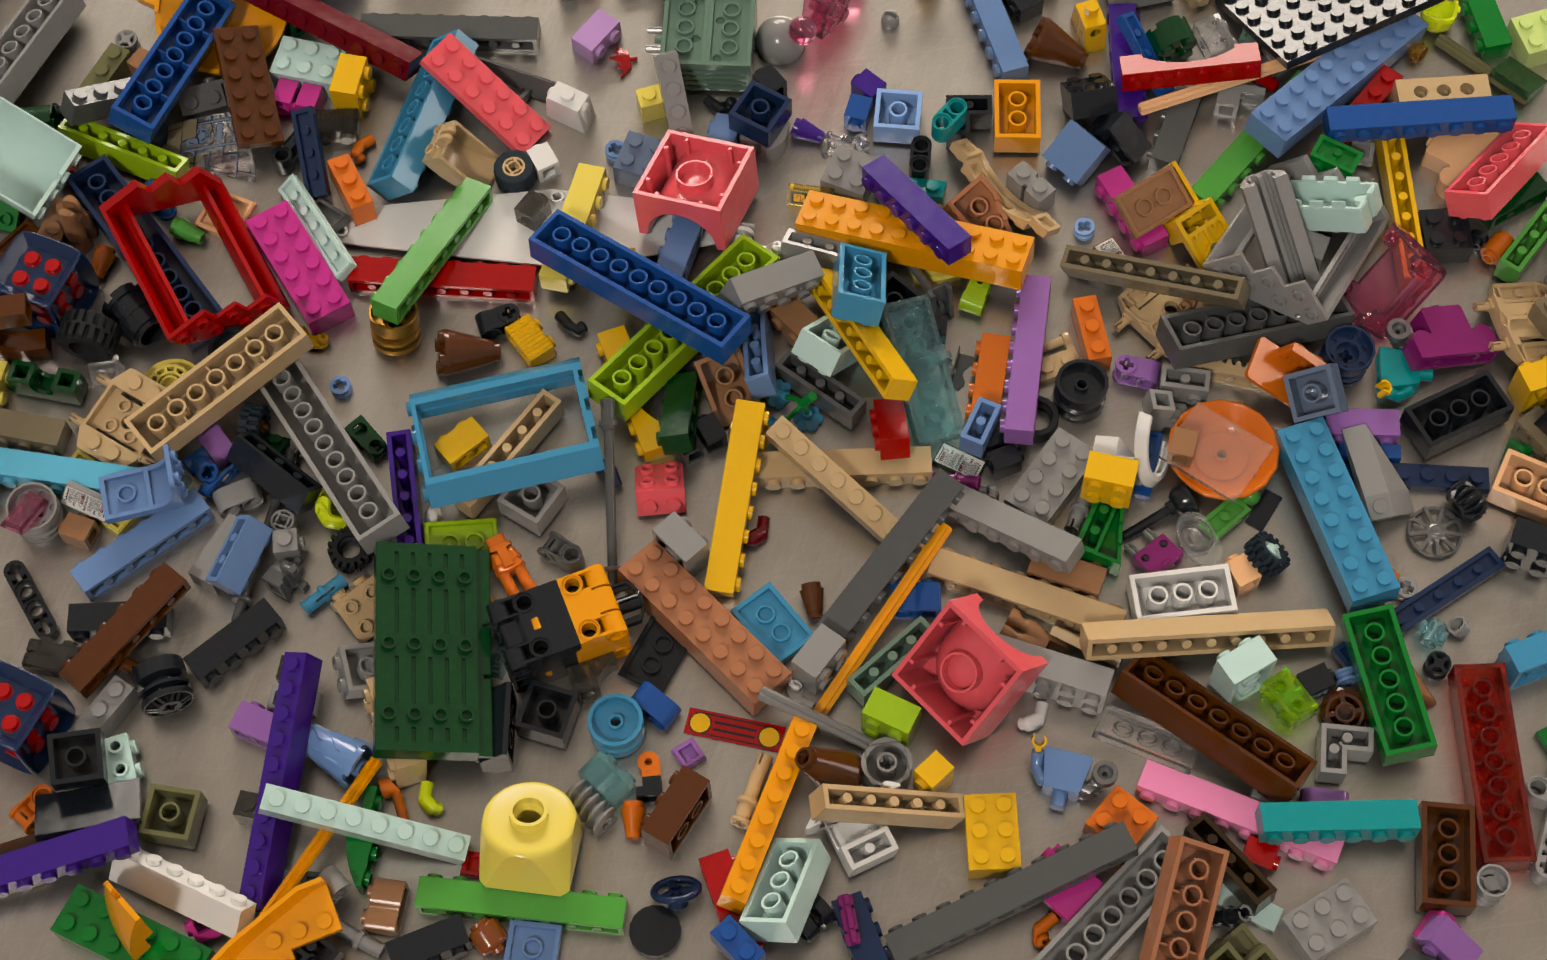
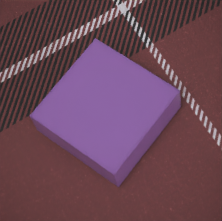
M693 737L671 750L672 755L681 768L685 765L693 769L706 761V756Z

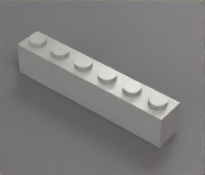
M963 485L965 489L962 491L965 496L957 506L952 504L947 510L949 513L947 520L949 522H957L965 526L970 532L981 533L994 543L1000 542L1006 545L1013 552L1019 551L1026 554L1031 560L1043 562L1056 572L1062 571L1069 575L1085 552L1081 538Z

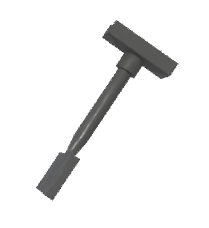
M907 266L927 293L929 316L941 317L947 314L950 319L953 318V293L948 281L934 288L921 269Z

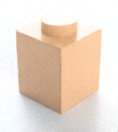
M1245 553L1239 556L1238 554H1233L1224 563L1229 564L1236 596L1259 586L1262 578L1258 569H1254L1253 563L1248 561L1247 557L1249 556L1245 555Z

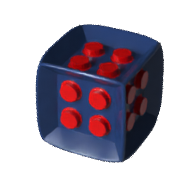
M22 231L11 242L0 260V296L17 293L26 294L32 304V325L22 327L28 330L46 328L50 337L55 339L64 313L69 309L76 308L89 310L97 295L99 280L88 258L74 247L47 236Z
M0 660V762L24 773L38 775L49 763L47 735L67 732L73 723L76 710L68 697L46 680L16 665Z

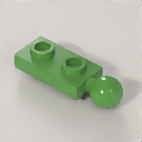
M1260 491L1255 492L1249 497L1222 502L1198 523V527L1216 543L1251 513V509L1247 505L1253 506L1260 501Z

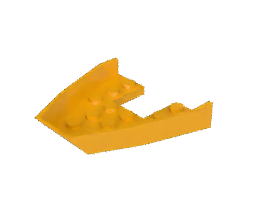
M320 876L295 886L231 938L211 960H296L293 950L343 931L326 880Z

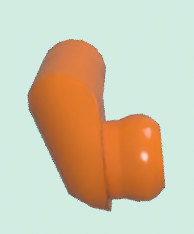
M1052 911L1032 927V942L1038 949H1044L1050 943L1049 929L1059 922V919Z

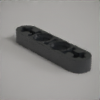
M10 561L4 567V576L35 634L45 643L55 641L60 635V628L31 574L21 561ZM18 569L23 580L18 581L14 576L13 570ZM29 586L33 588L29 596H20V592L24 587ZM42 606L43 611L40 615L32 616L30 614L32 608ZM44 621L50 628L49 634L45 633L41 624Z

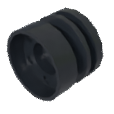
M156 655L145 659L132 669L131 677L135 689L139 693L138 699L145 716H169L182 711L194 702L195 694L191 688V682L186 678L188 673L180 655Z

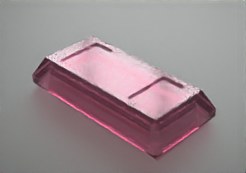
M28 491L0 526L23 535L49 501Z

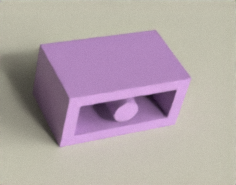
M599 8L571 37L573 51L594 64L599 58L604 57L607 49L613 43L619 41L622 35L620 21Z

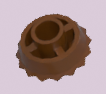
M1339 687L1336 690H1330L1328 695L1323 697V701L1319 705V717L1322 719V723L1365 727V723L1368 720L1360 693L1353 691L1350 687L1346 689Z

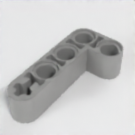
M1533 776L1523 787L1521 797L1526 804L1544 810L1529 870L1531 880L1537 885L1544 886L1547 885V874L1543 873L1544 869L1542 868L1543 864L1547 862V847L1545 846V842H1547V778ZM1531 787L1539 789L1541 795L1534 794Z

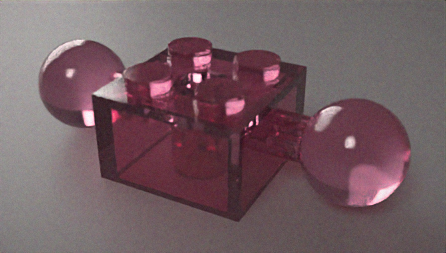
M804 0L802 16L794 18L789 25L788 32L790 38L799 45H806L811 43L815 37L822 40L828 34H832L836 26L847 19L849 15L848 6L851 0Z

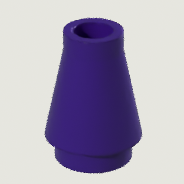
M796 118L790 135L795 136L794 139L821 145L825 131H822L804 118Z

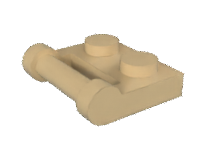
M1063 332L1059 334V337L1045 342L1044 352L1063 346L1065 350L1043 358L1040 386L1055 381L1059 369L1065 363L1080 359L1068 332Z

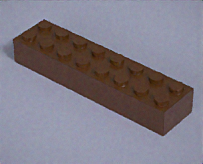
M1160 657L1133 658L1121 671L1111 690V693L1122 701H1125L1274 802H1291L1318 762Z

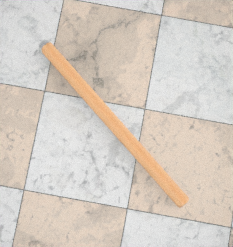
M1320 56L1315 57V58H1313V59H1311V60H1309V61H1306V62H1304V63H1302V64H1299V65H1297V66H1295V67H1298V66H1301V65H1304V64H1307V63H1310V62H1314V61L1317 60ZM1276 59L1262 63L1261 78L1287 69ZM1260 78L1196 84L1139 102L1138 112L1141 116Z

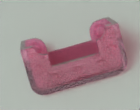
M1394 222L1382 237V241L1388 249L1358 282L1352 280L1343 294L1355 313L1353 324L1378 339H1387L1385 330L1388 323L1395 318L1407 320L1446 277V269L1405 229Z

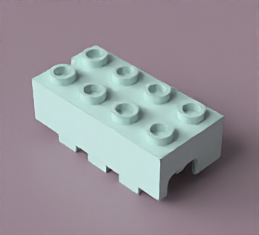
M1302 175L1301 180H1290L1304 228L1313 232L1366 233L1373 222L1372 218L1377 216L1383 206L1378 183L1361 182L1360 177L1346 176L1345 181H1339L1338 176H1324V181H1317L1315 175Z

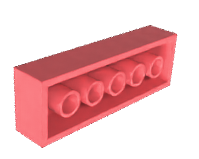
M1515 122L1512 131L1500 133L1444 191L1449 216L1461 219L1477 218L1484 221L1492 220L1547 161V124Z

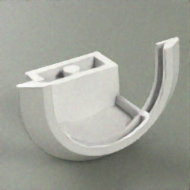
M1139 411L1134 441L1135 457H1133L1132 451L1120 437L1096 435L1093 451L1138 460L1139 465L1134 485H1144L1145 487L1152 488L1162 480L1169 466V463H1166L1168 443L1163 441L1158 465L1155 471L1152 472L1149 462V436L1153 417Z
M885 781L881 784L880 788L899 789L901 785L900 783ZM810 818L804 832L809 837L827 834L849 878L896 856L899 850L887 825L882 827V825L817 821Z

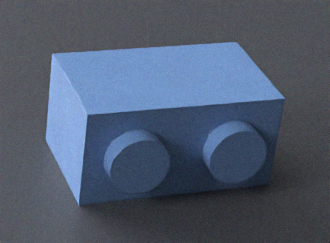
M979 396L960 435L959 450L982 458L1000 420L1002 405Z

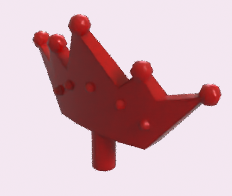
M614 46L617 51H614V54L617 55L609 57V59L620 64L617 66V69L623 71L620 77L623 79L632 69L631 61H637L638 59L637 57H630L629 51Z

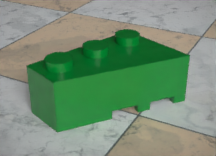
M1101 502L1093 503L1078 536L1082 539L1085 551L1080 560L1097 562L1104 568H1107L1108 573L1115 576L1119 575L1121 567L1124 507L1118 509Z

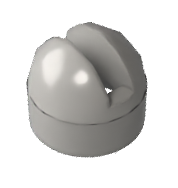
M887 10L883 13L881 17L883 28L893 30L898 27L899 16L897 12Z
M1456 616L1449 621L1447 628L1453 636L1464 638L1470 633L1471 626L1463 616Z

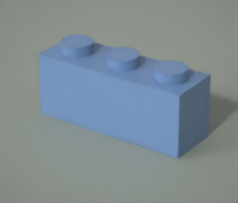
M238 515L205 581L228 594L241 595L248 586V579L252 571L259 564V557L263 549L268 546L271 540L270 535L273 529L250 515Z

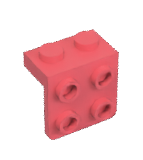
M669 461L662 464L646 463L635 467V493L638 517L671 514L673 511L676 513L687 512L683 463Z

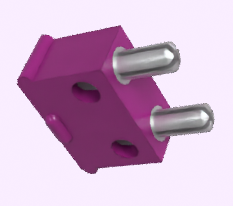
M1149 528L1143 531V535L1150 543L1139 551L1131 542L1124 546L1133 556L1132 565L1140 573L1172 570L1183 559V549H1179L1163 533L1157 536Z

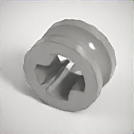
M1403 577L1398 580L1401 588L1397 595V600L1404 602L1417 593L1418 586L1413 579ZM1403 586L1408 587L1407 594L1403 593Z

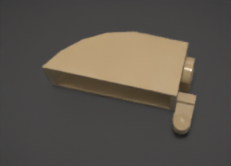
M454 120L439 124L433 131L434 136L425 149V156L422 162L454 186L462 184L466 177L490 185L492 188L495 181L494 163L499 156L458 121Z

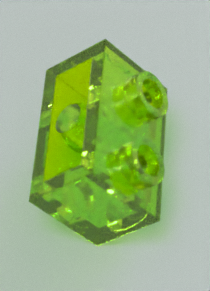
M1287 667L1263 682L1259 690L1263 703L1268 707L1271 706L1276 713L1279 723L1284 727L1287 726L1290 731H1293L1315 716L1319 708L1318 704Z

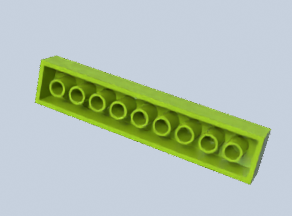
M742 234L691 283L717 296L730 278L779 261V256L745 234ZM647 323L587 380L589 398L600 404V399H616L615 415L626 422L690 361L698 351Z

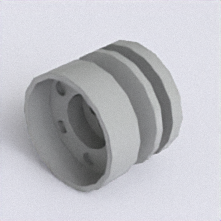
M29 482L21 484L11 492L5 505L6 516L22 538L31 543L42 544L59 536V524L67 516L66 509L54 492L43 483Z

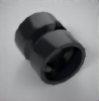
M818 894L811 908L812 913L818 920L815 921L809 914L800 936L807 943H810L820 934V928L826 929L837 920L832 908Z

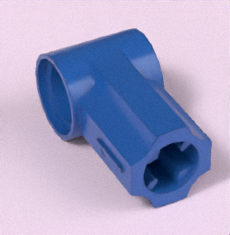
M203 446L182 459L193 477L197 476L201 481H208L209 483L217 478L219 469Z

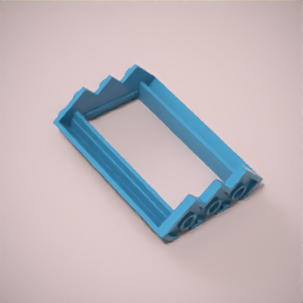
M579 357L410 394L409 402H406L408 416L413 417L414 425L411 426L414 445L418 444L419 448L416 459L419 473H423L425 482H422V492L425 503L430 502L431 509L605 470ZM572 385L576 386L589 442L432 477L421 419L539 393L542 389L550 391Z

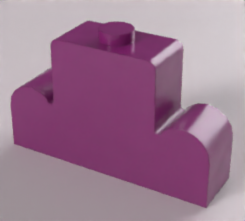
M1433 305L1422 308L1410 322L1414 334L1402 349L1411 371L1491 363L1501 352H1490L1488 347L1489 342L1498 341L1493 330L1484 324H1478L1472 329L1460 305Z

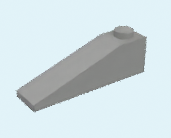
M1363 424L1341 429L1355 487L1371 523L1414 514L1408 488L1367 425Z

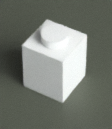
M547 141L542 144H536L526 150L534 163L536 176L540 183L561 174L559 161Z

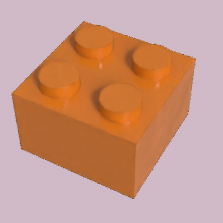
M1116 785L1085 822L1083 833L1085 835L1088 833L1095 835L1103 831L1102 828L1111 822L1117 821V823L1124 821L1138 848L1156 826L1159 816L1120 786Z

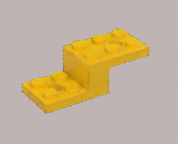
M1175 160L1167 165L1171 164L1194 205L1162 225L1169 234V243L1171 245L1184 243L1198 269L1205 270L1202 265L1211 253V245L1218 243L1228 228V224L1212 197L1202 200L1198 199Z

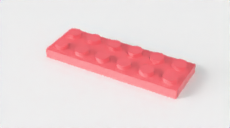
M449 33L420 61L419 64L511 150L526 152L551 128L542 117L453 34Z

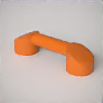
M387 777L379 779L378 782L383 798L392 797L397 816L409 820L400 789Z

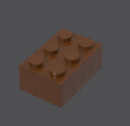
M685 765L682 766L680 771L676 770L669 780L670 786L666 792L662 791L658 795L654 804L656 807L651 814L647 813L640 824L644 844L669 860L673 858L712 798L710 780Z

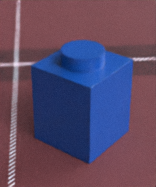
M851 93L844 113V128L853 132L866 133L873 112V98Z

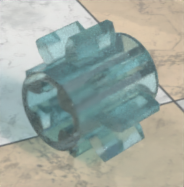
M1431 617L1428 621L1422 619L1415 634L1419 635L1418 642L1422 646L1435 649L1437 645L1440 647L1444 645L1449 632L1445 631L1446 624L1443 621Z

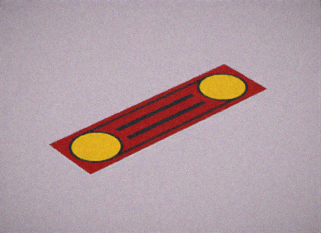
M690 707L683 733L778 753L783 742L786 727Z

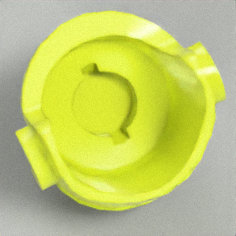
M1445 0L1421 11L1420 18L1429 24L1426 31L1438 34L1450 29L1461 10L1459 1L1454 0L1451 2Z
M323 490L315 502V512L319 521L328 529L339 530L347 527L348 525L326 491Z

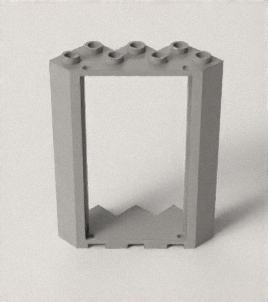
M1307 154L1270 165L1267 169L1284 170L1288 174L1289 180H1301L1302 175H1315L1317 181H1324V176H1338L1339 181H1345L1338 167L1318 172ZM1245 203L1202 266L1208 271L1245 277L1252 288L1248 299L1307 325L1327 321L1391 216L1383 204L1377 216L1372 218L1373 222L1366 233L1356 234L1349 232L1313 291L1306 280L1285 284L1274 266L1256 271L1253 270L1244 256V252L1255 237Z

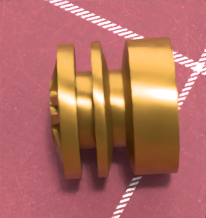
M416 302L398 325L374 316L372 304L370 305L368 313L372 341L379 352L389 356H401L414 351L418 347L422 337L419 310Z

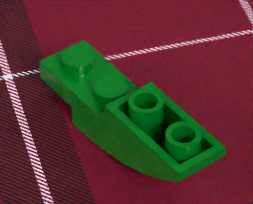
M367 786L361 808L373 811H380L382 809L384 798L381 796L382 794L378 786ZM346 836V852L350 873L359 893L365 894L366 887H369L373 880V871L371 869L373 862H377L379 858L380 847L372 842Z

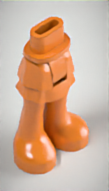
M499 533L485 541L489 548L488 551H490L492 570H495V576L501 581L508 597L520 592L512 576L516 575L524 591L536 587L525 567L526 562L521 559L522 555L512 546L510 540H506L503 533Z

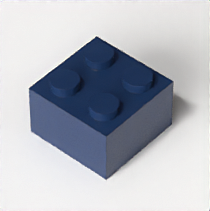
M752 80L728 113L729 129L769 148L792 115V99Z

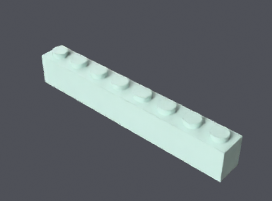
M266 783L258 811L262 815L457 865H462L465 862L471 839L470 835Z

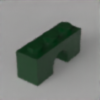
M13 359L6 377V382L13 393L82 405L89 386L81 371L58 367L57 373L54 375L42 371L36 363Z

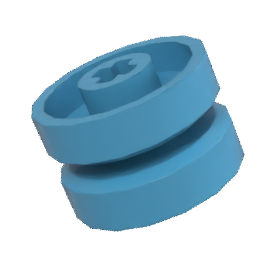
M619 693L608 694L595 701L589 710L587 723L592 743L596 749L605 756L613 758L627 757L636 752L644 742L646 734L642 709L638 703L628 695Z

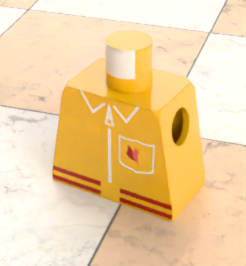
M1089 0L1077 3L1074 6L1070 21L1080 45L1085 49L1084 52L1092 53L1104 50L1106 48L1107 24L1098 1Z

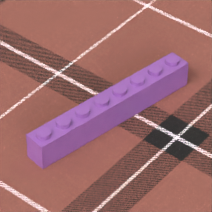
M1027 275L1022 290H1016V298H1020V301L1014 305V317H1017V322H1012L1011 335L1015 336V341L1010 340L1009 355H1013L1012 360L1008 359L1007 374L1011 375L1010 379H1005L1004 393L1008 394V399L1003 398L1002 413H1006V416L1000 419L999 431L1004 433V443L1033 445L1051 293V277Z

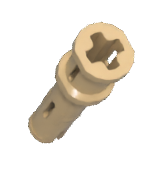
M762 752L757 754L744 793L738 796L736 800L738 805L729 821L737 828L744 830L748 828L758 803L757 799L773 761V757L769 754L764 753V756Z

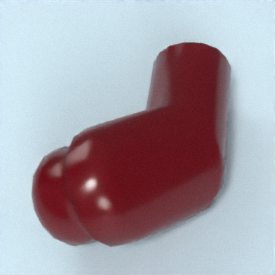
M758 516L757 528L750 531L748 544L744 545L756 546L766 541L770 523L768 516Z

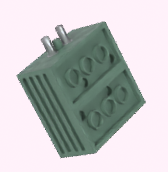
M665 0L663 26L647 27L648 34L662 35L655 36V44L661 45H646L645 51L646 53H662L676 50L685 90L744 92L752 81L757 28L756 0Z

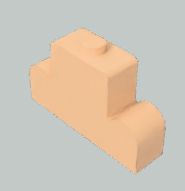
M1490 132L1480 135L1461 134L1459 136L1443 135L1434 138L1429 137L1425 145L1427 148L1421 165L1439 174L1434 187L1436 194L1445 199L1444 191L1500 133Z

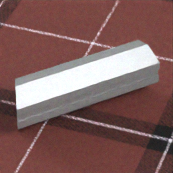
M1263 170L1246 176L1239 186L1265 268L1274 266L1285 284L1306 280L1308 285L1317 284L1320 280V275L1288 174L1284 170Z

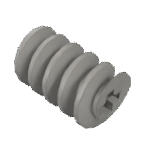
M582 779L570 787L565 794L573 803L581 822H586V827L593 829L595 836H600L616 822L617 817H612L615 808L610 807L605 810L608 801L603 800L598 803L601 794L596 793L591 796L594 787L589 786L584 789L587 780Z

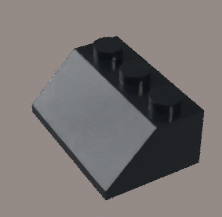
M504 682L492 687L494 758L477 759L476 763H480L482 771L513 772L516 732L514 724L517 715V697L512 682Z

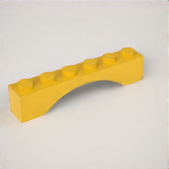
M621 325L597 333L599 343H596L595 347L599 357L604 356L607 362L630 340L625 326ZM640 408L628 419L629 422L626 425L630 436L635 435L637 440L634 446L638 456L643 455L645 463H649L666 456L662 446H658L656 440V433L660 431L659 421Z

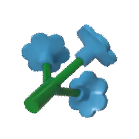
M777 379V394L768 396V405L782 409L785 403L789 401L797 402L798 406L787 417H784L789 422L793 418V422L797 424V429L801 432L807 430L815 432L818 429V425L823 423V416L819 413V408L816 406L808 407L817 399L816 393L809 392L802 399L792 396L790 394V384ZM773 416L769 417L768 423L770 427L777 421Z

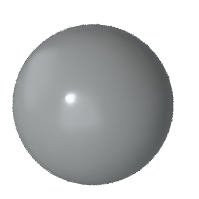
M771 17L764 21L757 31L755 38L756 49L761 58L768 63L774 65L790 64L796 61L804 51V31L799 23L790 17Z

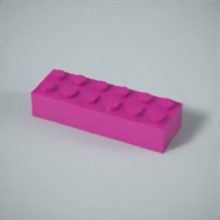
M287 200L245 221L261 253L312 336L324 333L355 316L350 300Z

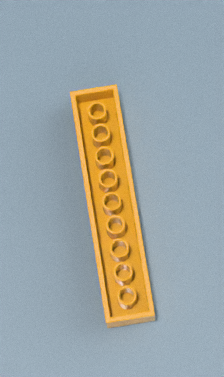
M809 190L795 221V230L887 253V262L1022 290L1034 257L1035 237L956 221L971 235V253L948 265L942 259L937 258L934 251L928 245H924L913 231H909L904 222L898 217L896 218L887 206Z

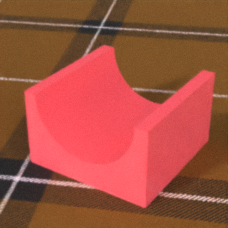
M668 129L632 192L639 233L649 234L658 216L667 214L678 215L688 218L703 227L713 238L717 250L725 251L759 189L755 148Z

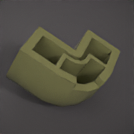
M1243 922L1234 926L1222 938H1217L1207 948L1204 955L1206 960H1278L1267 945L1260 943Z

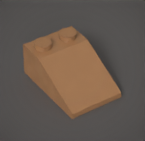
M740 348L723 365L709 357L692 363L694 370L697 371L710 409L715 413L723 428L730 426L733 421L736 399L760 402V399H753L745 382L744 358Z

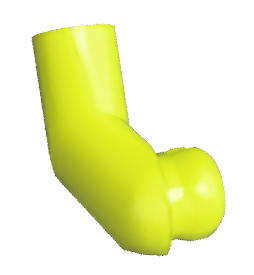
M421 781L418 805L426 814L439 816L443 811V805L441 802H436L432 797L434 783Z

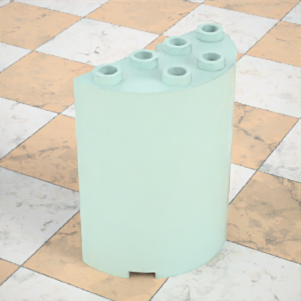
M0 96V200L33 220H41L45 212L49 210L57 194H60L66 185V181L71 174L68 172L71 166L76 167L82 155L78 153L82 145Z

